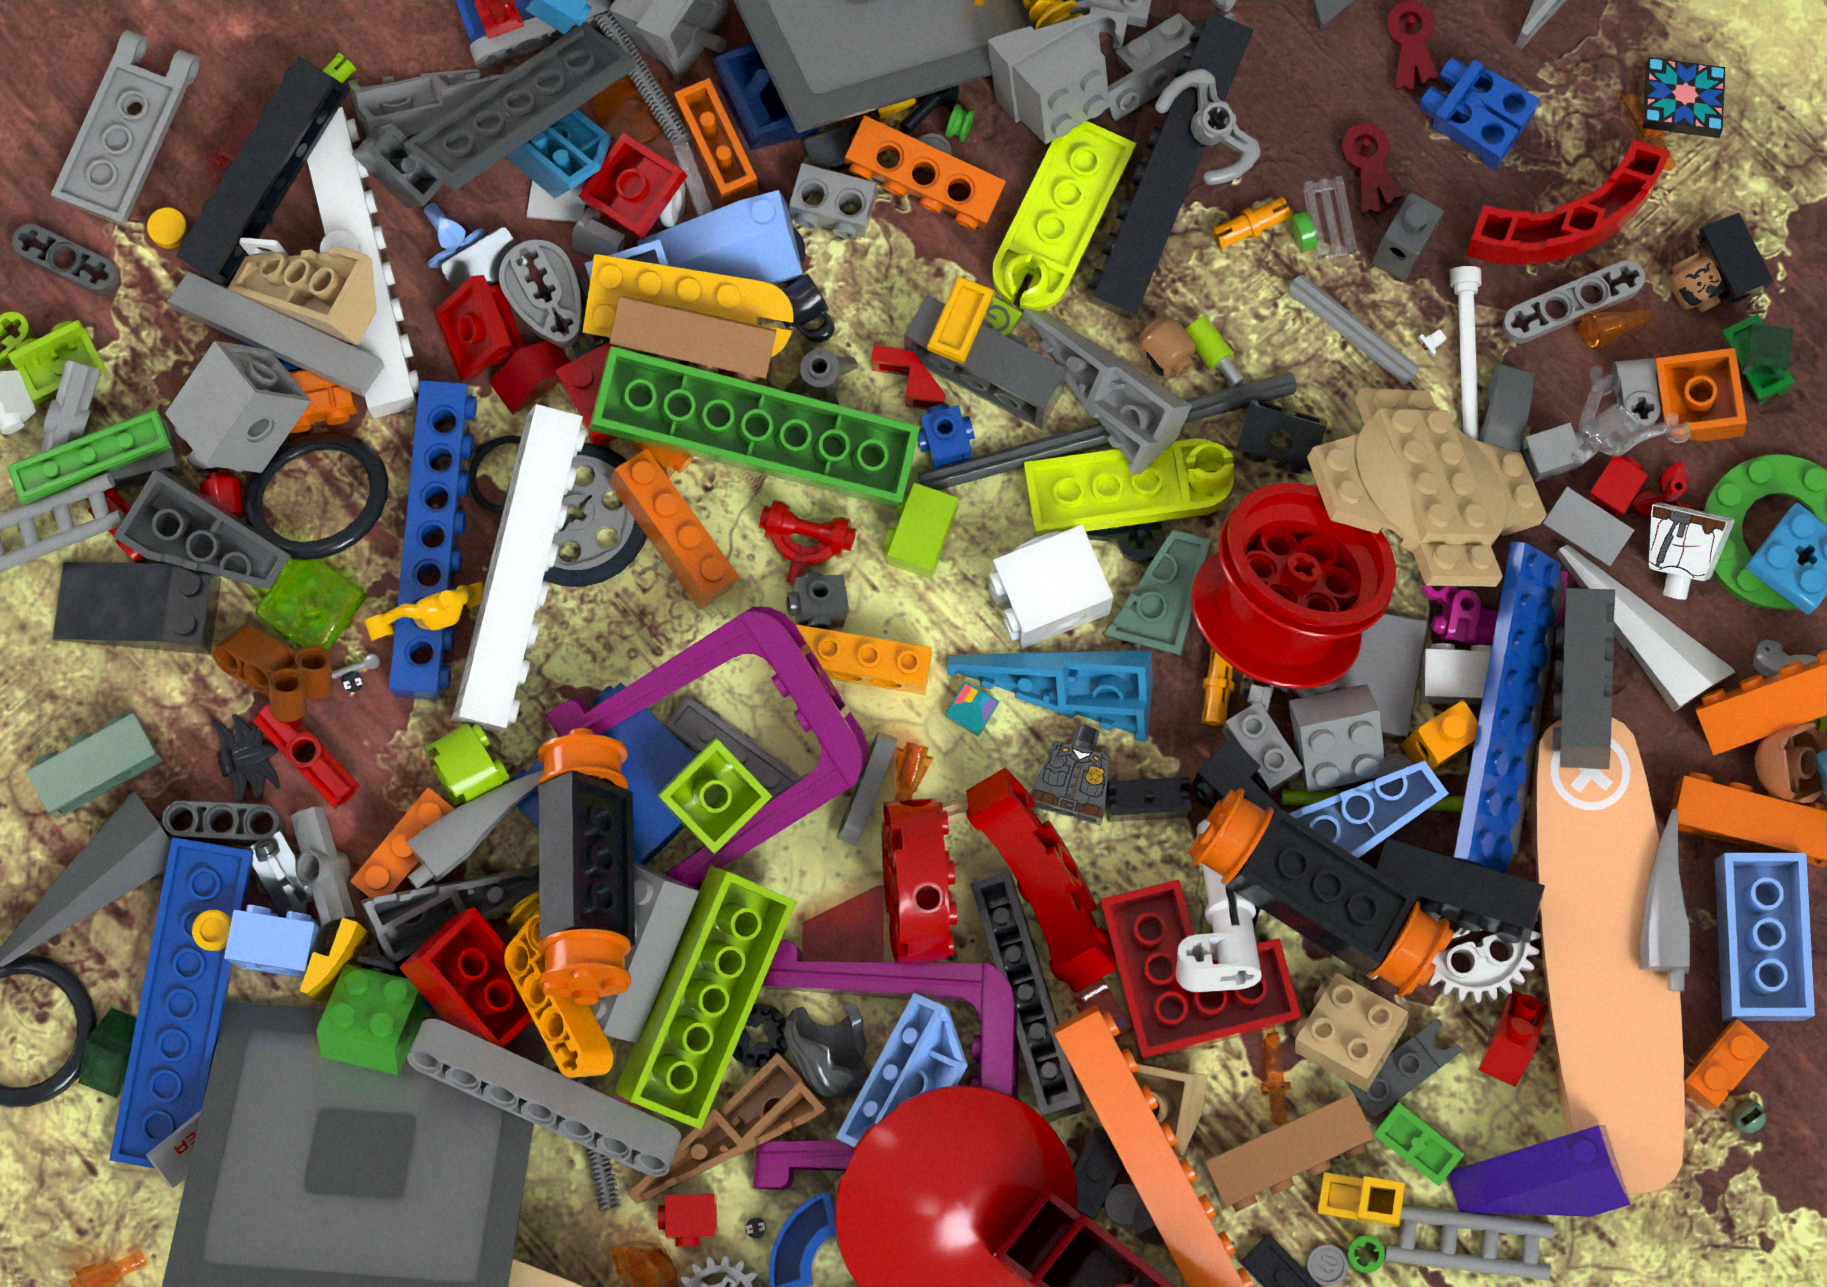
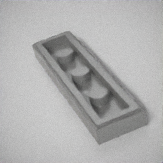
M688 695L683 698L664 724L678 740L698 754L714 738H717L772 796H775L801 777Z

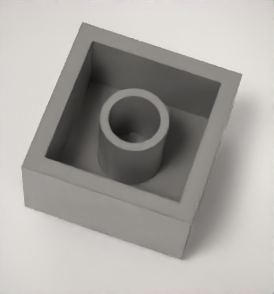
M1368 684L1289 700L1295 756L1303 767L1300 775L1307 792L1386 776L1380 710Z

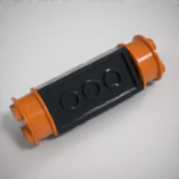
M586 728L573 729L569 732V735L544 742L538 749V760L544 765V776L538 781L539 940H541L539 943V953L545 958V972L539 977V986L545 995L574 998V1002L579 1005L596 1004L599 1002L600 997L621 994L628 990V987L631 985V975L625 970V956L630 952L631 947L635 945L633 792L628 790V781L622 775V764L626 761L628 755L627 748L620 740L594 735L592 730Z
M1242 788L1236 791L1231 789L1223 801L1219 800L1215 804L1206 820L1211 824L1203 834L1199 833L1187 854L1193 857L1192 864L1194 866L1202 863L1222 876L1221 883L1226 885V887L1362 974H1366L1369 978H1374L1378 975L1396 987V995L1399 997H1403L1406 994L1410 995L1418 984L1424 986L1428 982L1436 968V965L1432 963L1438 951H1444L1454 935V931L1449 928L1450 922L1447 919L1443 918L1438 922L1419 909L1420 902L1416 900L1418 896L1282 809L1277 808L1274 811L1269 806L1263 810L1243 797L1245 790Z

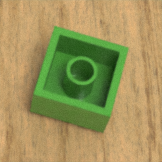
M345 964L316 1029L321 1057L399 1076L426 1011L424 996L409 979Z

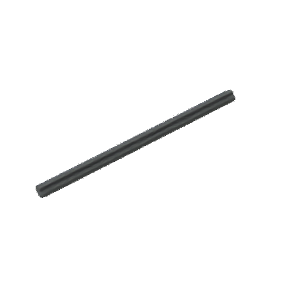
M1286 372L1186 399L1185 401L1190 403L1192 407L1185 423L1248 407L1252 398L1266 402L1292 395L1297 390L1295 378L1292 372ZM1101 423L920 471L918 473V481L920 485L938 491L1023 468L1024 462L1063 457L1110 444L1107 440L1110 435Z

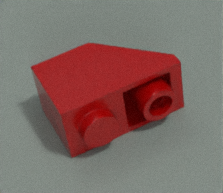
M1512 990V993L1506 996L1485 1045L1478 1070L1516 1087L1535 1053L1548 1006L1530 995Z

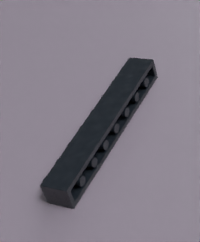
M1211 11L1204 21L1197 20L1189 38L1190 42L1195 43L1189 57L1183 54L1174 76L1178 78L1186 72L1206 69L1215 77L1217 97L1221 101H1225L1254 29ZM1195 87L1187 88L1173 101L1169 110L1164 113L1165 117L1161 127L1153 126L1145 144L1146 148L1151 149L1146 163L1138 162L1130 181L1136 185L1131 199L1126 196L1123 198L1116 214V218L1122 220L1116 234L1112 232L1108 234L1101 254L1107 256L1101 270L1095 267L1086 287L1087 290L1092 291L1089 303L1129 320H1132L1138 313L1206 147L1205 144H1201L1194 138L1190 128L1192 117L1198 111L1197 89ZM1208 120V124L1214 128L1215 123Z

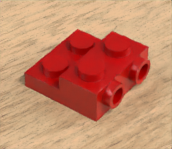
M622 133L620 138L609 146L601 170L585 180L582 192L578 197L595 212L617 226L621 225L641 239H644L688 175L681 168L625 133Z

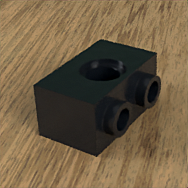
M1252 398L1236 449L1244 451L1243 456L1247 459L1265 463L1266 458L1282 462L1280 467L1284 470L1303 474L1304 469L1312 471L1307 456L1313 447L1321 445L1327 427V420ZM1278 429L1286 430L1290 433L1292 442L1286 447H1277L1271 442L1270 434Z

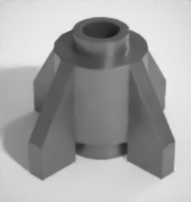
M808 341L800 344L804 354L800 364V374L784 391L797 395L804 394L807 391L812 396L826 397L828 403L839 405L835 391L839 387L840 376L858 368L855 357H839L825 349H814ZM821 370L823 373H816L815 371Z

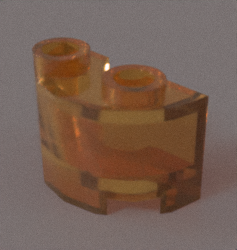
M638 1240L610 1247L618 1276L623 1275L629 1278L633 1287H678L677 1270L661 1244Z

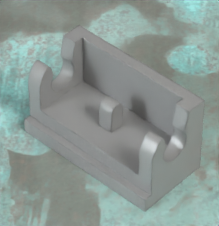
M1566 487L1542 523L1608 567L1611 566L1634 532V529L1569 487Z

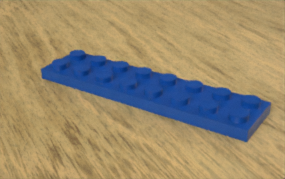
M1511 542L1454 854V858L1505 874L1507 864L1510 862L1513 854V846L1509 840L1511 826L1518 821L1520 815V806L1516 801L1518 787L1524 783L1527 775V767L1523 761L1525 748L1531 744L1534 736V728L1530 722L1533 706L1538 705L1541 697V689L1537 683L1540 667L1545 666L1548 658V650L1544 644L1547 628L1552 627L1555 618L1554 608L1551 605L1554 590L1559 588L1562 579L1560 562L1524 542Z
M174 837L171 839L110 1161L155 1168L146 1157V1154L202 1109L223 1020L233 963L224 958L226 948L220 951H208L198 946L192 935V926L195 919L201 913L208 910L223 911L231 918L234 910H244L254 851Z

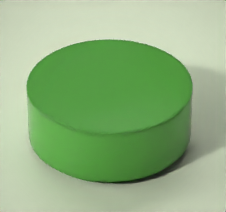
M1302 211L1290 215L1292 233L1299 250L1305 252L1315 249L1317 246V235L1309 214Z

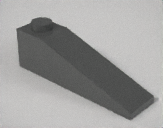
M155 469L113 536L147 559L166 562L267 589L272 588L291 557L290 553L168 469Z

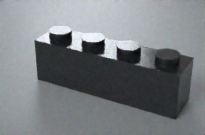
M1388 838L1386 839L1376 869L1418 896L1416 900L1420 902L1419 909L1434 919L1443 917L1456 921L1458 926L1469 931H1479L1480 929L1496 933L1499 939L1509 943L1530 942L1543 900L1545 885Z

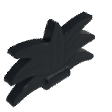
M236 714L232 715L235 736L225 725L217 720H212V725L218 732L222 743V751H219L216 755L222 776H230L233 782L235 803L243 802L248 782L252 786L257 801H260L262 798L265 778L276 789H280L281 785L277 774L267 760L278 752V748L274 745H263L264 733L255 724H253L251 730L246 722Z

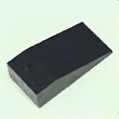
M63 562L52 639L54 641L211 655L221 577L164 563Z

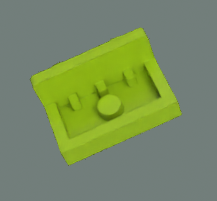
M80 320L59 323L52 328L51 333L39 339H27L19 343L15 351L8 354L11 363L19 370L35 405L57 395L67 360L100 369V374L107 371L87 329Z

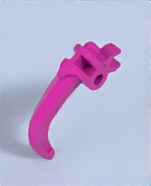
M1561 571V581L1565 583L1557 626L1561 622L1565 611L1566 588H1569L1570 580L1569 572ZM1422 585L1420 591L1423 596L1430 600H1436L1443 606L1442 614L1434 616L1431 625L1432 630L1440 634V639L1473 646L1484 645V643L1493 644L1498 611L1481 608V600L1474 591H1461L1457 586H1441L1440 591H1436L1431 586Z

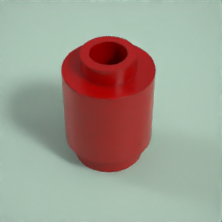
M227 471L208 474L206 476L207 480L199 484L200 491L242 519L244 513L239 479L230 477V472Z

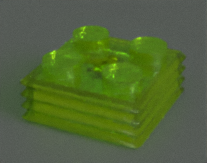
M291 559L258 605L255 613L261 620L302 647L319 646L329 651L365 601L367 595L360 586L318 559L305 561ZM318 596V608L315 610L310 609L306 612L307 608L303 604L306 598L314 600Z

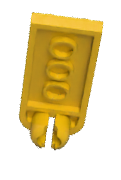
M594 254L582 333L611 337L618 299L621 295L757 325L758 317L792 323L794 317L793 308L787 295L779 287L769 282ZM757 325L777 330L771 357L775 356L787 344L792 329Z

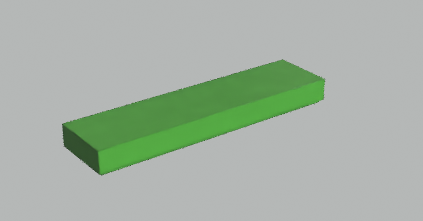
M157 409L10 464L7 466L19 502L24 505L173 447L161 415Z

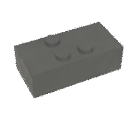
M927 295L904 334V349L913 351L926 369L1042 430L1064 391L1067 368L1027 348L1028 344L1022 338L1011 333L1004 336L993 330V325L986 319L981 324L964 365L928 351L927 345L945 304Z

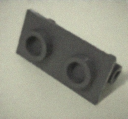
M278 830L244 848V850L254 851L252 865L281 917L287 915V912L305 914L308 911L306 904L313 901L314 897L311 887L299 882L296 873L297 860L282 832Z

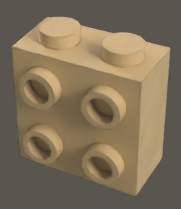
M1336 972L1330 984L1324 981L1317 990L1313 999V1003L1317 1005L1308 1017L1304 1014L1295 1026L1292 1036L1296 1037L1295 1052L1367 1092L1407 1027L1408 1011Z

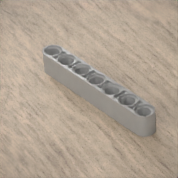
M438 1019L424 1020L407 1055L409 1064L419 1072L642 1173L661 1177L668 1174L681 1140V1134L676 1127Z

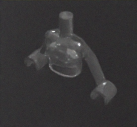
M1594 366L1590 369L1591 391L1579 422V433L1585 443L1571 454V458L1577 465L1582 466L1598 451L1610 456H1621L1638 443L1667 433L1668 439L1674 443H1682L1690 438V422L1685 421L1679 425V416L1676 413L1668 414L1663 423L1643 429L1640 420L1633 413L1617 404H1612L1603 413L1595 417L1601 397L1610 394L1614 390L1615 382L1613 374L1603 378L1602 367Z

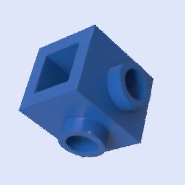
M948 404L937 405L929 408L926 411L927 414L921 415V428L919 429L917 441L921 453L928 451L933 468L971 458L972 449L969 440L975 438L970 417H962L959 405L951 408Z

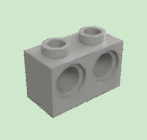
M801 163L789 204L790 217L795 220L796 224L805 228L817 229L818 226L832 229L834 234L843 238L853 239L855 236L865 238L877 197V183ZM812 193L819 194L824 198L818 205H808L803 200ZM855 203L861 207V210L855 215H846L841 211V208L845 204Z
M1260 701L1225 721L1222 732L1228 741L1233 738L1261 766L1255 774L1254 781L1267 795L1299 776L1303 769L1302 765Z

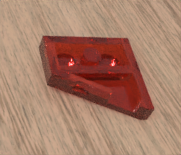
M884 885L875 886L803 922L802 962L884 961Z

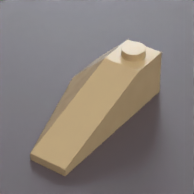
M1135 1061L1140 1070L1133 1073V1076L1140 1088L1148 1084L1159 1105L1152 1112L1159 1124L1165 1121L1168 1122L1178 1141L1171 1148L1177 1157H1183L1201 1117L1208 1075ZM1076 1076L1086 1111H1083V1113L1102 1125Z

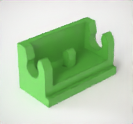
M1399 1100L1393 1105L1389 1114L1380 1122L1373 1134L1438 1186L1442 1184L1464 1156V1151Z

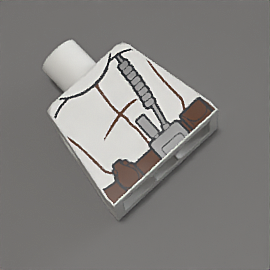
M1663 502L1652 505L1649 568L1667 573L1663 595L1686 600L1691 579L1706 581L1711 578L1733 527L1734 518Z

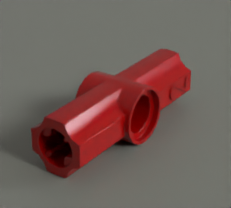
M270 703L253 720L254 724L334 809L345 804L360 787V784L300 720L282 722L275 719L270 711ZM305 745H314L316 753L313 759L304 763L299 762L297 757L299 750Z

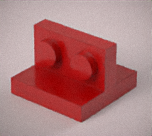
M484 275L471 276L434 311L461 381L475 379L488 366L507 363L518 349L525 347L500 285L488 286Z

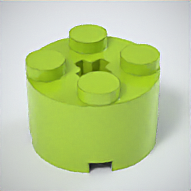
M466 723L424 747L427 757L435 754L436 757L433 759L437 765L433 766V769L455 806L460 803L465 804L492 789L507 784L508 780H510L499 759L492 761L487 751L489 749L487 746L490 743L479 724L470 727Z

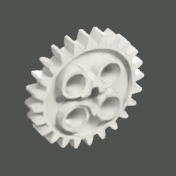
M1458 926L1457 932L1454 933L1451 941L1464 938L1470 931ZM1480 929L1479 931L1472 932L1474 934H1480L1485 932L1486 930ZM1533 931L1530 942L1539 939L1541 934ZM1496 934L1483 938L1477 943V947L1474 942L1463 943L1442 952L1438 951L1432 961L1436 968L1427 986L1431 987L1441 982L1443 984L1441 996L1443 997L1451 992L1452 989L1456 990L1458 1003L1464 1000L1467 993H1471L1473 1003L1479 1004L1484 992L1490 1002H1494L1497 1000V988L1506 996L1512 993L1509 980L1518 985L1525 982L1519 970L1531 972L1534 966L1526 957L1537 956L1540 950L1530 946V942L1509 943L1503 941ZM1492 942H1501L1507 947L1509 951L1507 961L1500 962L1491 956L1489 948ZM1462 953L1468 957L1470 969L1467 973H1460L1453 969L1451 965L1452 954Z

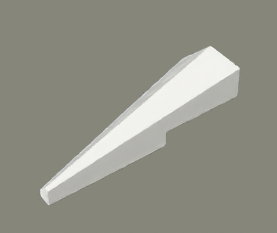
M1567 544L1556 552L1580 588L1615 589L1614 636L1624 650L1628 648L1673 712L1735 673L1731 666Z

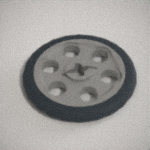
M584 443L581 452H577L576 457L572 459L571 466L577 467V469L580 467L591 468L595 473L593 482L587 486H578L574 483L572 490H568L567 494L563 496L562 504L567 505L568 509L571 506L574 509H578L581 505H585L583 513L586 518L582 522L579 519H575L572 523H568L570 514L567 509L562 529H558L557 534L554 533L552 543L558 544V550L553 567H549L548 571L544 573V581L566 587H585L602 583L621 573L635 560L645 544L646 534L624 504L618 510L613 511L608 510L603 505L602 501L606 493L614 491L609 484L614 469L627 461L609 448L599 445L595 446L592 443ZM507 493L503 502V506L505 505ZM602 529H613L618 534V541L613 547L602 548L596 543V536ZM573 542L580 546L581 554L577 560L565 562L559 557L560 547L565 543Z

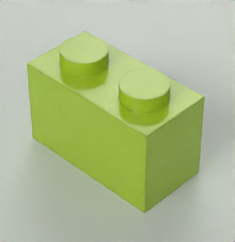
M913 483L910 493L905 492L902 503L897 506L896 514L901 515L897 529L889 528L882 550L888 552L887 564L932 580L958 510L959 498Z

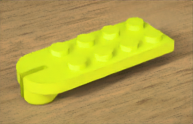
M1088 121L1073 128L1067 135L1052 141L993 262V283L998 294L1006 302L1013 305L1027 275L1033 277L1028 290H1025L1020 298V309L1043 311L1053 307L1063 298L1136 150L1137 143Z
M1187 439L1174 441L1141 474L1137 475L1131 473L1127 468L1130 463L1120 449L1024 462V473L1035 537L1055 531L1065 532L1080 525H1083L1086 532L1214 513L1229 501L1233 492L1235 464L1233 463V455L1226 447L1206 439Z

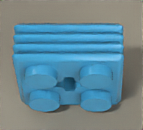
M1795 503L1746 564V569L1807 615L1811 614L1827 595V524L1801 504ZM1805 552L1809 556V562L1802 566L1797 562L1799 558L1798 553Z

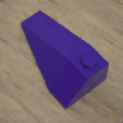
M1605 1125L1591 1127L1455 1169L1448 1175L1460 1212L1591 1217L1631 1205Z

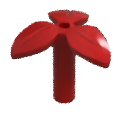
M1681 461L1676 462L1662 472L1658 479V485L1662 492L1661 496L1652 491L1645 490L1638 493L1631 502L1632 508L1639 515L1651 518L1652 505L1659 502L1694 509L1689 503L1677 501L1687 489V474L1684 464Z

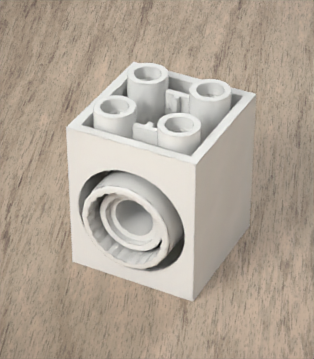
M1083 525L1065 532L1055 531L1038 536L1020 545L1012 553L993 560L992 573L988 574L990 583H988L989 591L996 605L1003 604L1005 608V619H1003L1005 629L1011 641L1018 639L1021 649L1110 614L1113 595Z

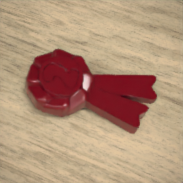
M1415 0L1398 3L1390 11L1386 21L1389 38L1401 46L1394 90L1398 91L1405 88L1412 92L1414 89L1415 67L1421 87L1425 86L1428 81L1436 82L1439 78L1438 71L1425 45V42L1434 30L1432 12L1422 3Z
M1368 122L1350 127L1341 144V150L1347 164L1360 170L1361 215H1365L1369 211L1379 214L1378 191L1387 208L1391 205L1392 200H1400L1403 197L1402 191L1383 164L1390 149L1387 135L1383 129Z

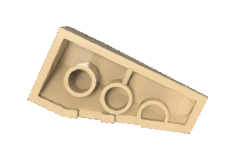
M331 247L329 252L316 253L312 249L302 250L301 255L285 256L282 253L245 256L227 288L327 335L355 345L359 344L377 312L372 258L366 254L344 247Z

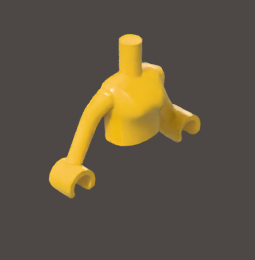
M477 582L468 586L459 585L456 590H445L419 600L416 604H401L386 613L364 620L371 642L387 635H393L394 632L390 623L402 617L412 618L419 628L432 631L456 624L460 618L463 605L466 604L467 610L480 605L484 584L483 582Z

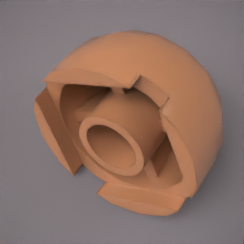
M1806 722L1783 728L1761 739L1755 753L1754 764L1759 782L1771 795L1788 802L1808 803L1815 801L1823 794V788H1819L1822 782L1817 770L1815 755L1827 748V735L1825 732H1818L1815 728L1816 724Z

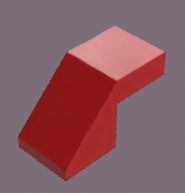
M878 345L873 346L871 358L872 371L908 376L905 394L906 407L928 410L931 407L945 404V393L913 351Z

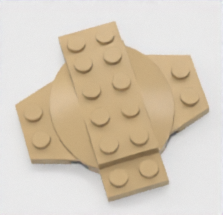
M1360 388L1354 398L1365 425L1360 433L1315 446L1307 456L1329 519L1377 534L1381 528L1394 531L1403 538L1400 546L1414 554L1425 586L1496 587L1503 575L1491 546L1501 533L1503 536L1540 525L1547 515L1522 453L1467 437L1463 432L1454 427L1447 410L1436 409L1430 391Z

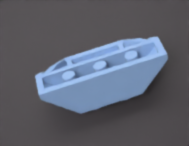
M913 993L836 1136L837 1140L854 1148L873 1123L877 1125L884 1117L896 1109L895 1106L928 1090L958 1085L968 1064L947 1007Z

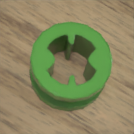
M956 104L947 126L946 137L951 138L953 135L959 137L960 142L965 143L973 123L975 110L970 108L968 111H964L962 105Z
M1365 1235L1357 1237L1350 1242L1347 1247L1346 1257L1352 1269L1366 1274L1374 1272L1381 1267L1385 1259V1251L1379 1240ZM1366 1243H1369L1374 1247L1371 1253L1376 1252L1375 1262L1368 1261L1365 1266H1362L1356 1261L1360 1256L1355 1257L1356 1247L1363 1248Z

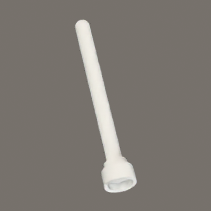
M1460 266L1450 269V287L1454 288V294L1458 295L1463 433L1471 439L1478 440L1474 295L1478 293V287L1482 285L1481 268Z

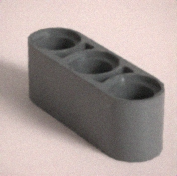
M182 800L168 805L162 817L166 831L174 837L209 844L250 846L278 830L282 832L283 836L286 831V824L282 816L270 806L263 804ZM183 813H192V825L184 831H178L176 829L177 818ZM223 815H232L234 822L230 830L224 833L217 832V820ZM266 816L272 817L274 824L271 831L263 835L257 834L255 827L259 819Z

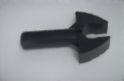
M960 85L952 87L947 93H939L937 95V92L927 94L900 122L901 128L907 133H912L936 107L945 106L952 113L958 101Z

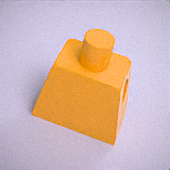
M1462 700L1417 728L1400 747L1413 764L1425 760L1434 772L1474 747L1478 720L1466 702ZM1420 743L1426 748L1429 757L1421 749Z

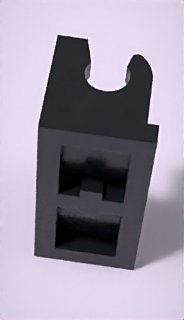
M1740 213L1700 228V234L1696 237L1699 243L1707 242L1731 290L1729 292L1731 296L1727 297L1730 305L1761 295L1773 282Z
M1189 777L1107 781L1109 822L1189 818L1192 812L1191 799H1189Z

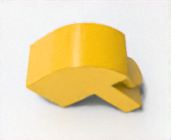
M1324 1172L1318 1214L1359 1221V1223L1399 1227L1406 1184L1366 1176L1362 1179Z

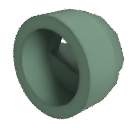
M1746 1100L1738 1103L1733 1108L1731 1122L1739 1132L1752 1134L1762 1129L1766 1122V1113L1759 1103ZM1756 1109L1759 1115L1744 1125L1740 1119Z

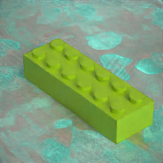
M710 865L638 1044H634L616 1086L615 1094L632 1103L700 1130L702 1129L797 901Z

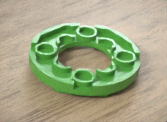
M1776 454L1756 457L1737 465L1725 474L1714 486L1704 503L1703 512L1734 518L1733 527L1715 567L1713 576L1727 592L1750 606L1782 610V612L1800 610L1746 569V564L1753 556L1743 541L1742 524L1746 511L1754 502L1772 495L1788 496L1799 500L1810 509L1811 513L1827 524V470L1809 460L1791 455Z

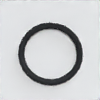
M507 435L491 440L476 453L471 462L468 472L470 474L469 487L471 494L477 503L493 513L502 514L504 506L495 505L487 501L480 493L476 481L478 466L489 451L502 444H520L521 436Z

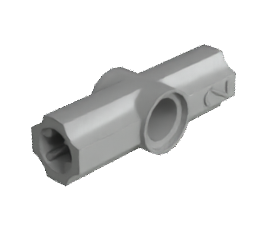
M67 360L56 399L51 401L43 427L45 437L40 453L86 436L92 415L90 406L100 376V369Z
M313 806L309 809L299 810L290 816L301 852L296 865L297 877L303 885L311 887L323 931L338 930L342 918L356 922L355 912L346 885L351 872L350 861L346 854L336 851L324 807Z

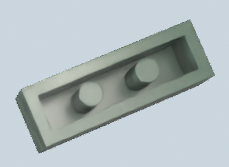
M122 713L106 722V728L94 735L92 733H85L76 737L70 742V748L59 754L52 752L40 757L34 762L35 767L26 771L44 807L51 816L59 819L164 761L143 721L135 713L130 715Z

